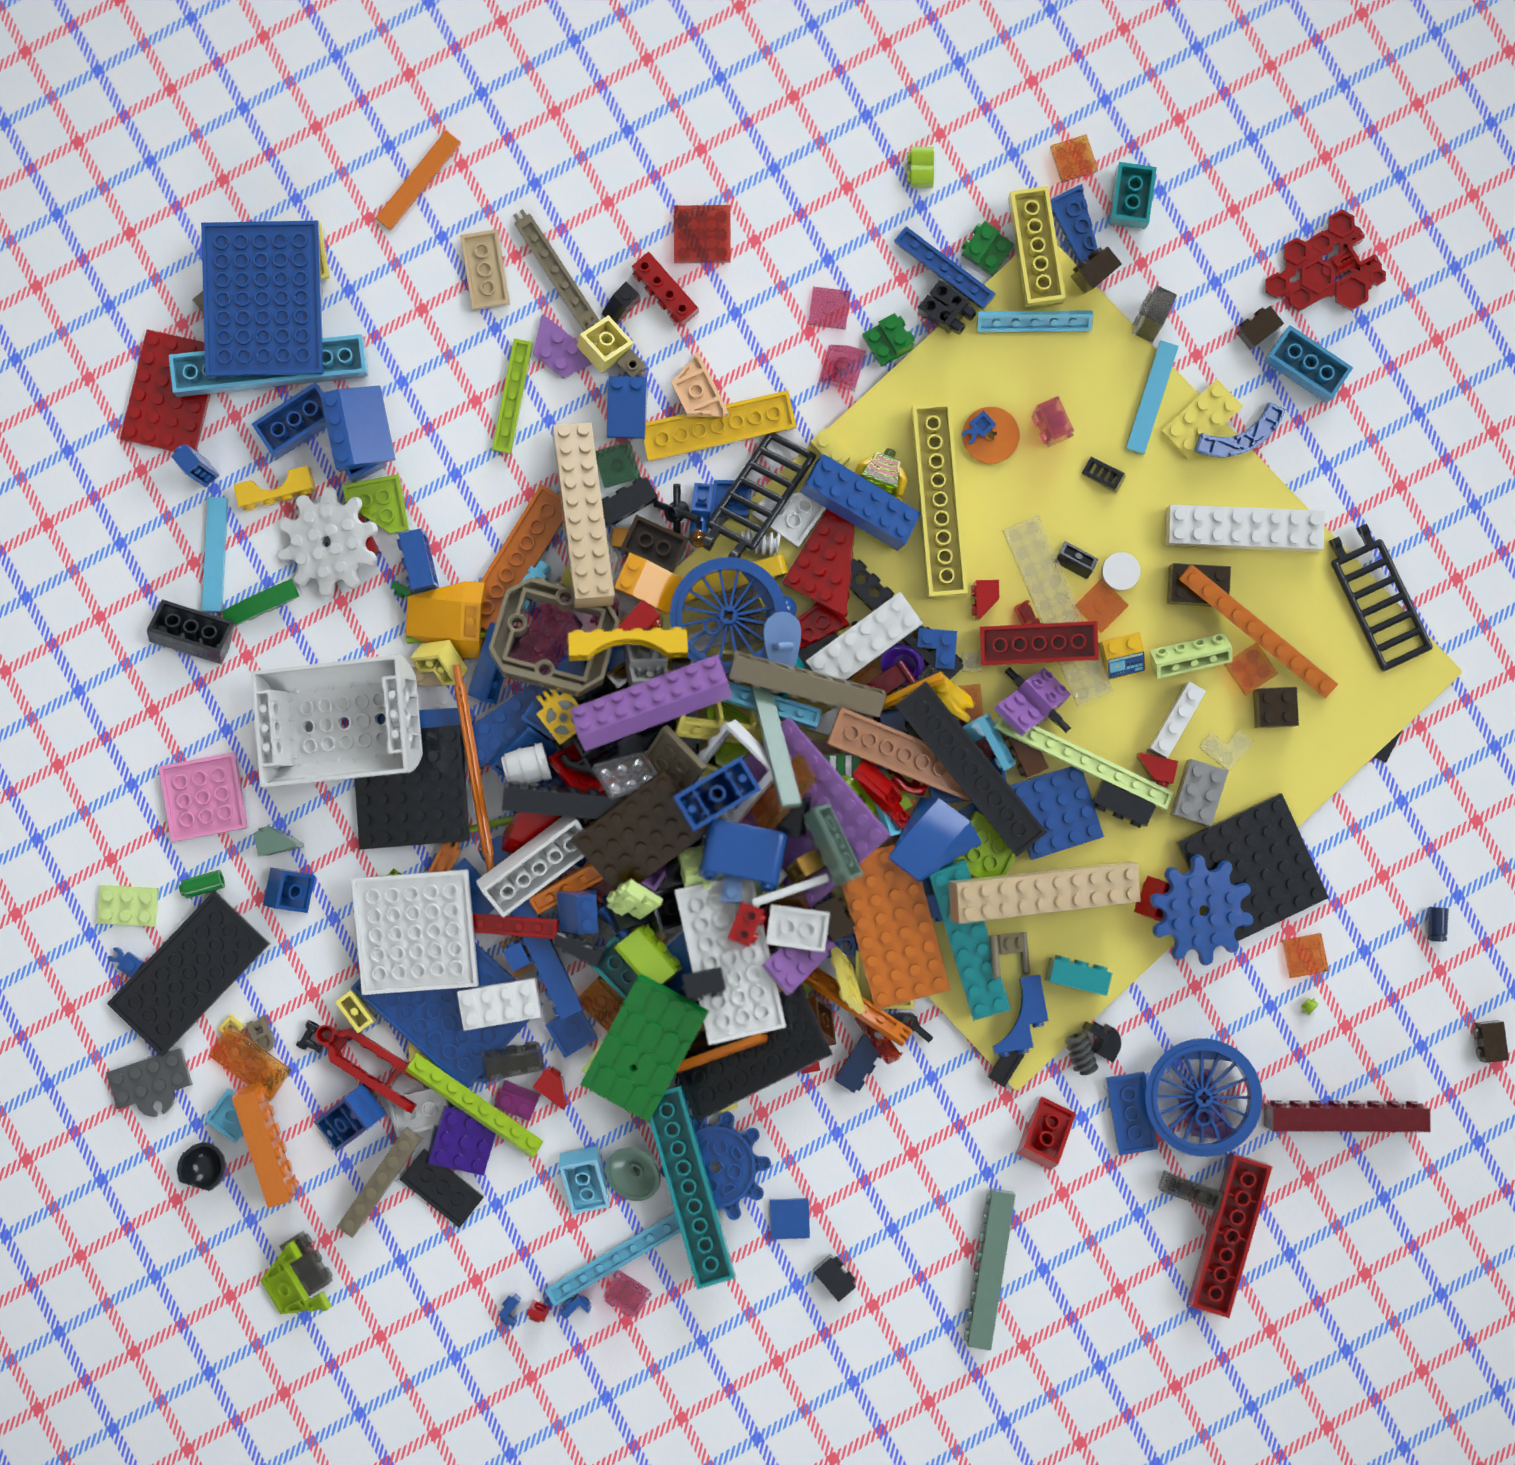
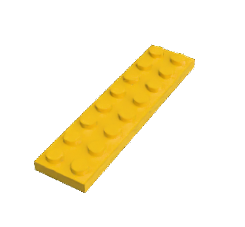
M788 390L725 404L729 412L728 417H687L686 414L646 422L645 439L643 441L648 462L757 438L771 433L796 429L797 426Z

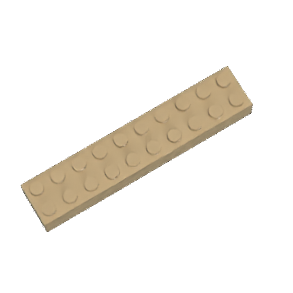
M592 423L553 425L552 437L574 609L612 606L615 595Z
M1129 861L948 881L951 921L957 923L1141 902L1138 863Z

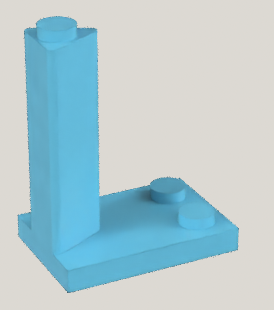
M989 712L962 726L974 742L983 737L987 738L996 755L995 761L999 768H1003L1005 771L1016 764L1000 732L993 729L995 723Z

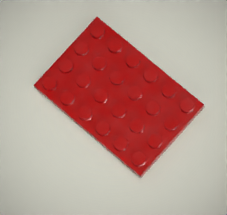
M149 329L146 330L120 435L121 440L174 452L177 447L187 444L197 451L211 394L177 397L172 389L169 355L205 351L204 342Z

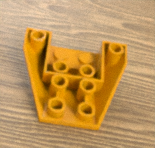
M464 581L407 596L406 635L425 643L450 640L460 657L479 659L482 648L480 633L482 602H484L485 582Z

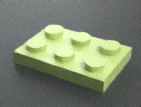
M100 885L97 924L156 927L159 888Z

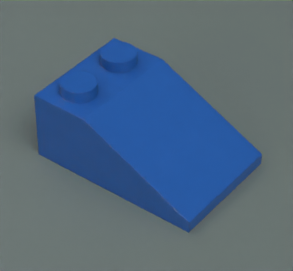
M609 376L607 438L645 439L648 400L647 377Z

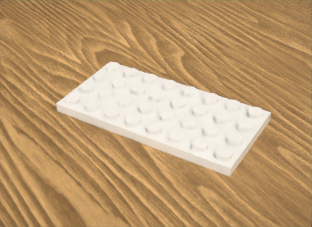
M723 879L712 881V888L709 890L708 887L705 890L703 884L676 889L675 894L692 971L697 972L716 967H722L726 986L723 996L711 998V994L704 995V1000L699 1001L700 1006L709 1010L704 1020L709 1045L785 1028L786 1025L777 984L762 967L770 958L764 926L758 925L755 932L759 934L755 945L751 944L750 947L727 939L741 904L721 902ZM743 879L741 902L754 906L752 899L757 898L753 880Z

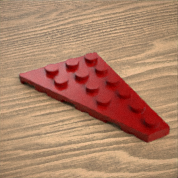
M826 509L782 584L822 606L847 617L855 525Z

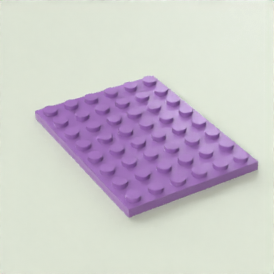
M787 717L781 723L800 799L812 797L810 810L826 804L831 805L860 865L891 834L791 717ZM752 753L744 760L754 779L759 783L769 770ZM774 782L739 824L774 831L778 830V827H776L777 818L787 808L780 807ZM741 803L736 805L734 808L737 809L741 805ZM807 829L806 836L800 838L787 835L781 866L783 870L795 859L816 849L817 853L821 854L819 848L813 842V835L810 830ZM826 865L820 871L804 880L807 881L827 874L829 879L825 884L801 891L804 892L810 910L836 887V884L830 878V871ZM788 876L782 882L786 887L793 885Z

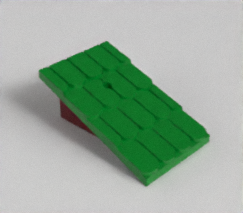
M640 973L580 1085L649 1123L709 1010Z

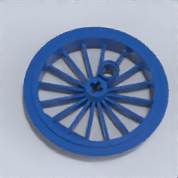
M722 557L698 565L682 579L672 598L670 624L671 628L681 627L684 630L686 626L704 623L703 632L691 640L687 638V657L694 663L709 658L705 654L724 626L725 629L719 654L720 661L722 659L728 626L734 652L737 651L732 625L753 656L768 659L765 645L754 653L736 626L738 624L764 642L762 636L738 620L764 625L765 622L738 616L769 611L770 615L781 611L787 612L779 585L765 569L745 559ZM722 571H736L729 606ZM716 572L719 573L725 607L705 579L706 576ZM739 572H741L749 581V584L732 607ZM700 580H703L722 610L694 592L692 588ZM752 586L758 595L736 609ZM692 593L718 612L684 606L688 594ZM759 598H761L766 606L765 608L738 613ZM684 609L715 615L714 617L689 623H683L682 621ZM725 612L733 613L732 620L724 619ZM713 621L718 624L716 631L710 632L707 630L709 622ZM706 633L713 636L702 653L691 644ZM721 661L725 674H729L731 662Z
M1199 1038L1187 1040L1173 1046L1157 1060L1147 1080L1145 1103L1154 1129L1166 1143L1188 1155L1212 1157L1225 1154L1237 1148L1251 1135L1258 1123L1262 1110V1088L1254 1067L1240 1051L1218 1040ZM1188 1059H1199V1084ZM1204 1059L1214 1060L1204 1084ZM1185 1060L1195 1087L1171 1064L1173 1061ZM1218 1061H1231L1232 1064L1209 1086ZM1168 1066L1193 1091L1161 1078ZM1235 1066L1242 1074V1079L1212 1090ZM1160 1081H1163L1192 1095H1157ZM1242 1082L1246 1084L1247 1096L1212 1095ZM1202 1092L1207 1096L1203 1099V1102L1198 1098L1202 1095ZM1157 1098H1192L1163 1111H1159ZM1213 1099H1247L1246 1111L1242 1113ZM1192 1103L1167 1127L1161 1115ZM1211 1103L1243 1116L1239 1125L1234 1128ZM1194 1108L1181 1139L1171 1130ZM1211 1109L1232 1130V1133L1221 1139ZM1205 1111L1207 1120L1200 1122L1198 1115L1200 1112ZM1194 1121L1200 1125V1143L1187 1141ZM1211 1124L1217 1141L1204 1144V1126Z

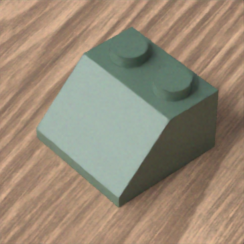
M274 826L258 828L259 832L253 833L258 856H269L304 847V843L281 829H274Z

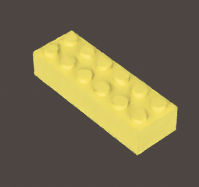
M1048 186L1010 191L1008 203L1025 309L1063 304L1066 296Z

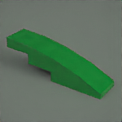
M289 579L226 608L221 613L224 619L235 622L234 627L266 612H272L300 596L293 580Z

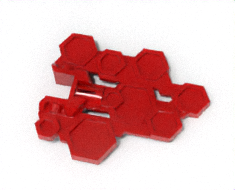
M1341 209L1328 217L1327 230L1321 231L1306 242L1296 237L1284 244L1283 260L1286 261V269L1281 273L1277 272L1266 278L1265 293L1276 299L1281 296L1289 298V306L1298 311L1308 308L1326 296H1335L1337 304L1352 311L1368 302L1369 290L1372 289V284L1379 286L1386 281V271L1382 270V264L1375 254L1360 261L1353 247L1360 244L1364 240L1365 235L1361 228L1355 225V216ZM1339 243V253L1326 261L1321 259L1323 256L1331 253L1333 246ZM1300 270V279L1291 283L1290 279L1296 276L1297 271ZM1346 271L1351 272V274L1335 282L1337 276Z

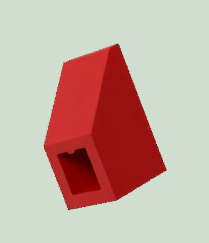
M976 580L974 585H971V597L975 598V604H972L971 611L972 616H975V621H979L1000 599L999 580Z

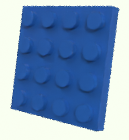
M1071 766L1010 785L1047 831L1044 836L1027 848L1030 860L1104 837L1083 771Z

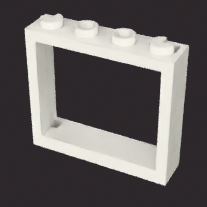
M733 720L729 723L725 722L719 728L720 733L709 740L708 748L703 749L697 756L706 765L732 733L769 770L758 783L761 791L744 800L737 809L733 807L721 814L727 821L739 823L773 784L774 780L766 749L736 720ZM701 775L697 782L704 779V777Z

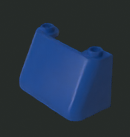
M714 819L709 822L699 876L706 880H714L719 877V874L753 880L758 881V886L765 892L776 891L787 835L779 831Z

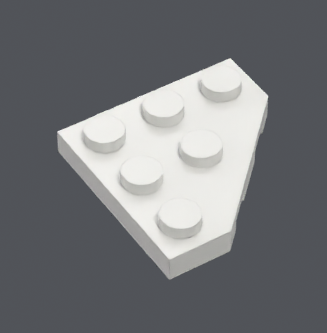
M793 493L770 528L780 533L782 537L799 548L826 508L802 493ZM763 498L759 503L760 506L770 511L777 504V502L769 498ZM755 511L752 513V516L762 523L767 519V517Z

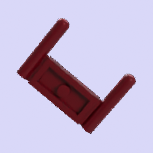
M900 660L865 685L885 690V693L888 694L906 680L910 685L917 683V680L903 660ZM874 716V721L879 722L878 717Z

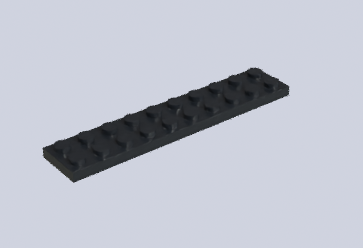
M926 681L895 705L1016 857L1047 833Z

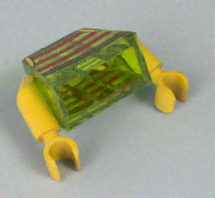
M885 449L884 454L876 452L873 457H867L858 464L854 473L892 496L896 494V498L903 502L901 497L905 492L907 478L904 469L901 468V461L894 458L896 452L893 449Z

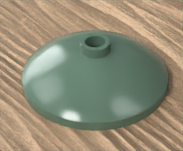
M631 1147L620 1148L614 1151L606 1162V1178L613 1190L622 1197L633 1201H643L651 1198L657 1192L661 1182L660 1171L655 1161L645 1152Z

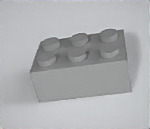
M1194 759L1187 760L1170 815L1200 825L1212 826L1228 770Z

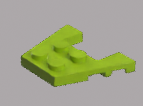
M294 1240L286 1245L284 1251L278 1256L276 1262L271 1265L260 1281L280 1314L300 1313L301 1311L313 1312L315 1310L327 1311L332 1305L324 1291L310 1298L290 1265L291 1262L302 1256Z

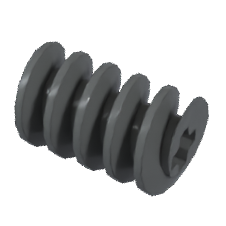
M1087 1032L1074 1033L1064 1040L1066 1044H1069L1066 1048L1068 1051H1071L1069 1057L1073 1058L1071 1063L1075 1065L1073 1067L1074 1071L1080 1072L1079 1074L1082 1076H1087L1098 1070Z

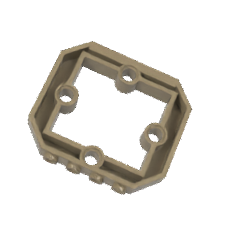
M530 577L507 589L489 646V654L502 676L577 697L602 685L613 647L605 649L592 657L587 662L583 677L554 670V665L549 660L543 659L536 664L509 658L514 637H521L527 631V620L522 615L526 598L555 605L561 611L574 610L600 617L597 629H601L604 632H612L613 629H617L620 620L612 607L600 606L574 609L572 588L565 587L564 584L554 582V584L546 582L545 579L535 577V579ZM567 596L570 598V601L565 603L560 599ZM520 622L522 627L514 628L512 624ZM547 668L550 672L547 675H542L539 671Z

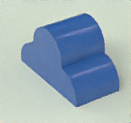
M740 756L673 798L690 827L695 831L761 791V788Z
M363 1083L313 1122L334 1150L338 1152L372 1127L387 1113Z

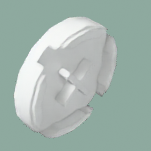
M1117 552L1105 560L1102 566L1103 580L1110 588L1117 591L1132 588L1139 580L1140 565L1132 555L1125 552Z

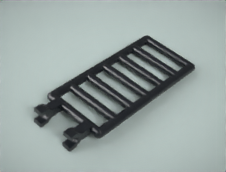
M776 433L765 435L708 519L706 525L711 531L702 540L703 548L711 551L716 539L721 534L737 542V545L729 553L728 557L740 558L746 548L755 550L815 461L816 454ZM773 440L807 459L800 466L767 449V446ZM763 455L797 474L790 481L756 462ZM751 470H754L787 487V489L780 496L746 477ZM741 484L777 502L773 510L770 511L736 493ZM731 499L767 517L763 525L760 526L727 509L726 507ZM722 514L757 534L752 541H749L717 524L716 521Z
M1366 523L1356 528L1365 545L1346 554L1339 536L1328 541L1337 556L1331 562V566L1381 671H1387L1432 650L1433 645L1382 539L1374 541ZM1376 548L1379 549L1382 559L1348 575H1344L1340 565ZM1385 565L1387 566L1391 576L1359 591L1352 592L1349 582ZM1395 583L1398 594L1363 610L1360 609L1357 599ZM1403 600L1407 611L1369 628L1365 619L1366 616ZM1411 617L1415 628L1377 645L1373 634ZM1417 635L1420 636L1423 642L1422 646L1385 662L1382 651Z

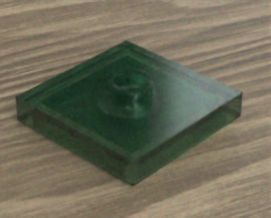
M630 441L595 451L604 489L641 477Z

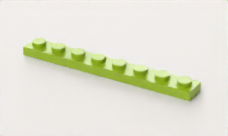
M418 1053L415 1054L405 1069L407 1073L531 1159L535 1157L543 1140Z

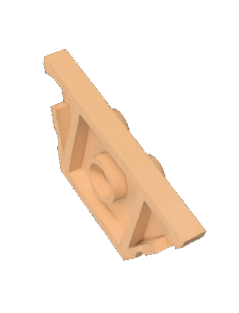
M696 353L693 360L688 365H685L681 373L671 381V385L687 417H728L729 412L699 353Z

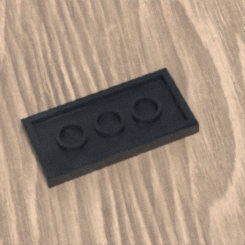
M424 1148L399 1180L460 1228L485 1196L450 1168L426 1164L428 1151Z

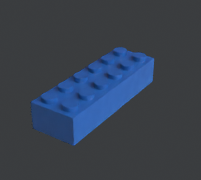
M822 454L815 462L800 490V493L896 551H899L907 543L921 515L919 511L825 454Z

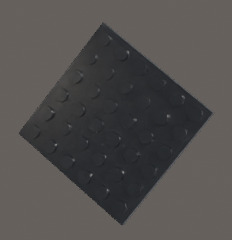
M461 725L421 728L423 754L418 766L413 771L355 778L359 850L470 841Z
M1278 793L1177 841L1189 870L1191 867L1190 860L1194 855H1201L1204 858L1205 866L1208 870H1215L1221 861H1229L1232 865L1229 877L1230 883L1233 885L1247 883L1250 886L1251 892L1242 899L1240 907L1242 911L1252 915L1253 923L1248 927L1238 926L1236 928L1234 937L1237 941L1329 898L1282 793Z

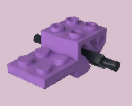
M1011 667L1005 671L1019 689L997 704L994 710L1020 736H1023L1035 726H1039L1047 717L1065 733L1071 729L1056 712L1071 696V693L1051 672L1044 667L1025 681Z

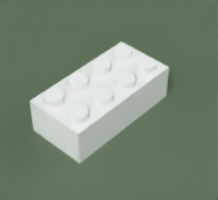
M537 977L463 989L457 992L464 1031L543 1016Z

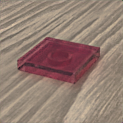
M813 286L808 325L846 330L851 291Z

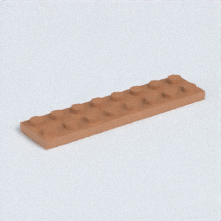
M839 708L826 742L827 745L964 801L970 800L924 741L845 708Z

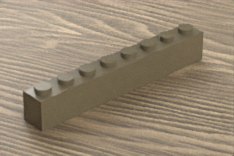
M738 651L734 652L729 669V678L733 682L740 684L746 682L755 688H769L774 693H788L793 698H807L812 703H818V701L826 703V706L831 708H837L838 706L854 713L856 711L861 712L869 718H874V716L880 717L886 699L885 690Z

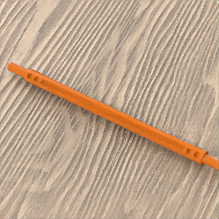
M458 664L452 665L456 684L454 689L482 855L485 857L487 872L494 868V851L466 684L463 683L461 666Z

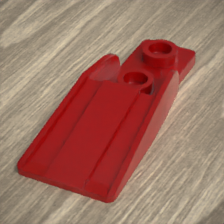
M863 759L853 772V777L883 812L892 819L899 829H903L910 817L899 804L902 801L900 791L874 763Z

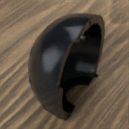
M200 1142L191 1146L182 1153L178 1160L177 1175L179 1182L212 1191L221 1184L226 1175L227 1163L225 1156L218 1147L211 1143Z

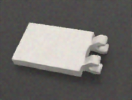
M430 1088L404 1095L417 1104L412 1114L388 1100L396 1137H399L407 1127L415 1133L434 1128V1125L439 1123L444 1105L450 1106L448 1100Z

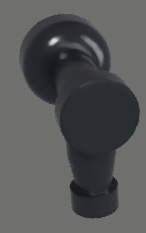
M307 1020L305 1024L307 1030L301 1040L297 1041L296 1046L302 1050H306L309 1047L320 1053L323 1046L310 1039L320 1025Z

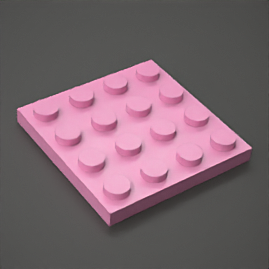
M236 753L158 766L171 842L249 828Z

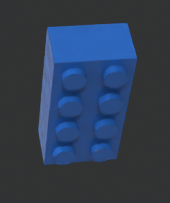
M316 382L252 423V426L271 455L277 460L327 427L320 396L323 390Z

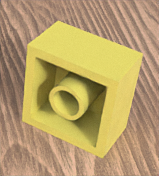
M609 315L581 333L577 343L579 350L600 373L615 365L633 345L631 339Z

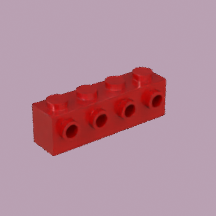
M649 251L632 265L633 277L638 282L642 281L644 283V289L650 296L654 295L658 299L657 304L663 311L666 309L670 313L669 317L674 324L677 325L679 323L683 327L699 313L697 305Z

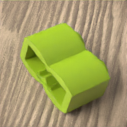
M911 147V151L907 152V164H910V171H907L906 178L907 182H910V188H933L934 147Z

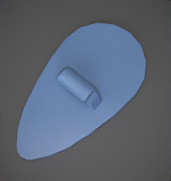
M781 611L774 613L768 617L763 628L768 660L795 666L801 642L800 622L789 612Z

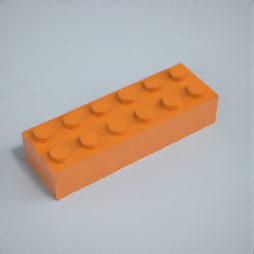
M262 1082L239 1088L233 1095L232 1100L267 1208L291 1202L297 1192L298 1182L292 1176V1163L290 1159L287 1160L285 1154L287 1151L286 1145L279 1136L281 1134L280 1126L278 1123H275L273 1117L275 1115L272 1105H269L267 1099L269 1097L268 1089L266 1086L263 1087Z

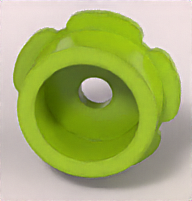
M1308 998L1302 1004V1013L1305 1012L1307 1015H1310L1319 1005L1315 998L1312 1000Z

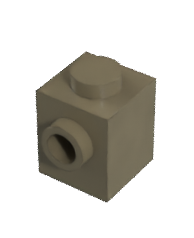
M631 349L617 361L618 367L629 377H644L647 373L646 364Z

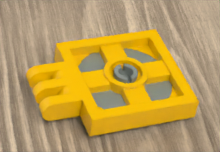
M549 689L553 693L550 696L544 690L542 693L547 699L543 700L540 695L536 696L544 707L536 714L560 745L577 732L570 709L579 705L572 695L563 693L559 696L556 691Z

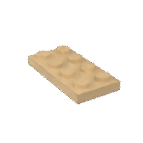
M498 229L460 235L472 310L510 305Z

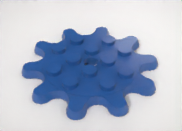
M1194 855L1190 860L1191 867L1189 872L1181 874L1174 867H1169L1165 870L1164 876L1169 882L1168 892L1165 894L1155 893L1150 898V904L1155 908L1161 909L1163 912L1162 921L1154 925L1152 931L1154 936L1158 938L1167 935L1173 937L1174 946L1171 955L1174 959L1181 960L1189 950H1195L1198 953L1199 962L1207 966L1213 962V953L1216 947L1222 946L1230 953H1234L1239 949V943L1234 937L1236 928L1238 926L1248 927L1253 923L1252 915L1242 911L1240 907L1242 899L1250 894L1251 888L1247 883H1240L1238 885L1230 883L1229 877L1232 865L1229 861H1221L1215 870H1208L1205 866L1204 858L1201 855ZM1205 905L1208 910L1201 916L1199 908Z
M731 1112L722 1113L718 1124L714 1126L708 1125L705 1119L696 1121L693 1115L691 1117L716 1206L717 1208H722L729 1219L737 1220L741 1216L739 1202L743 1197H750L757 1201L764 1196L763 1188L755 1182V1175L759 1171L768 1170L771 1166V1160L767 1156H757L753 1152V1145L759 1139L760 1133L756 1128H749L744 1133L737 1132L733 1125L735 1118ZM713 1161H718L721 1164L722 1168L719 1172L712 1171L711 1164ZM661 1167V1174L665 1177L663 1167Z

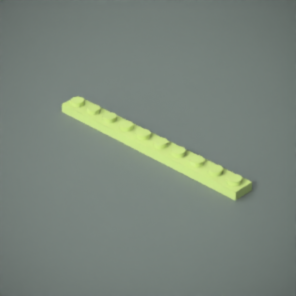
M1000 715L998 716L993 729L1146 800L1162 810H1167L1174 792L1037 726L1023 736H1020Z

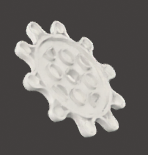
M326 487L323 490L321 501L317 504L313 503L306 495L299 496L296 500L300 511L299 517L296 520L285 518L280 522L281 530L288 533L291 539L289 546L281 549L279 552L280 559L284 562L295 561L297 563L298 571L294 577V582L298 586H305L311 579H316L319 582L320 593L325 597L333 594L334 584L338 580L344 581L349 588L356 589L360 584V579L356 573L357 567L360 564L371 566L377 561L376 554L369 551L365 544L368 537L377 533L378 527L376 523H363L359 520L358 512L362 507V500L360 498L352 497L346 504L342 505L337 501V493L333 487ZM326 536L331 540L328 547L323 544Z

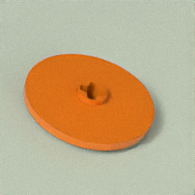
M998 407L978 409L968 417L962 433L967 429H972L969 423L984 410L996 423V426L991 430L996 436L993 437V440H990V437H986V435L983 438L977 435L975 442L969 445L968 442L972 439V436L967 434L965 437H962L964 447L969 455L979 462L986 464L1000 463L1008 459L1018 446L1020 438L1018 424L1013 416L1004 409Z

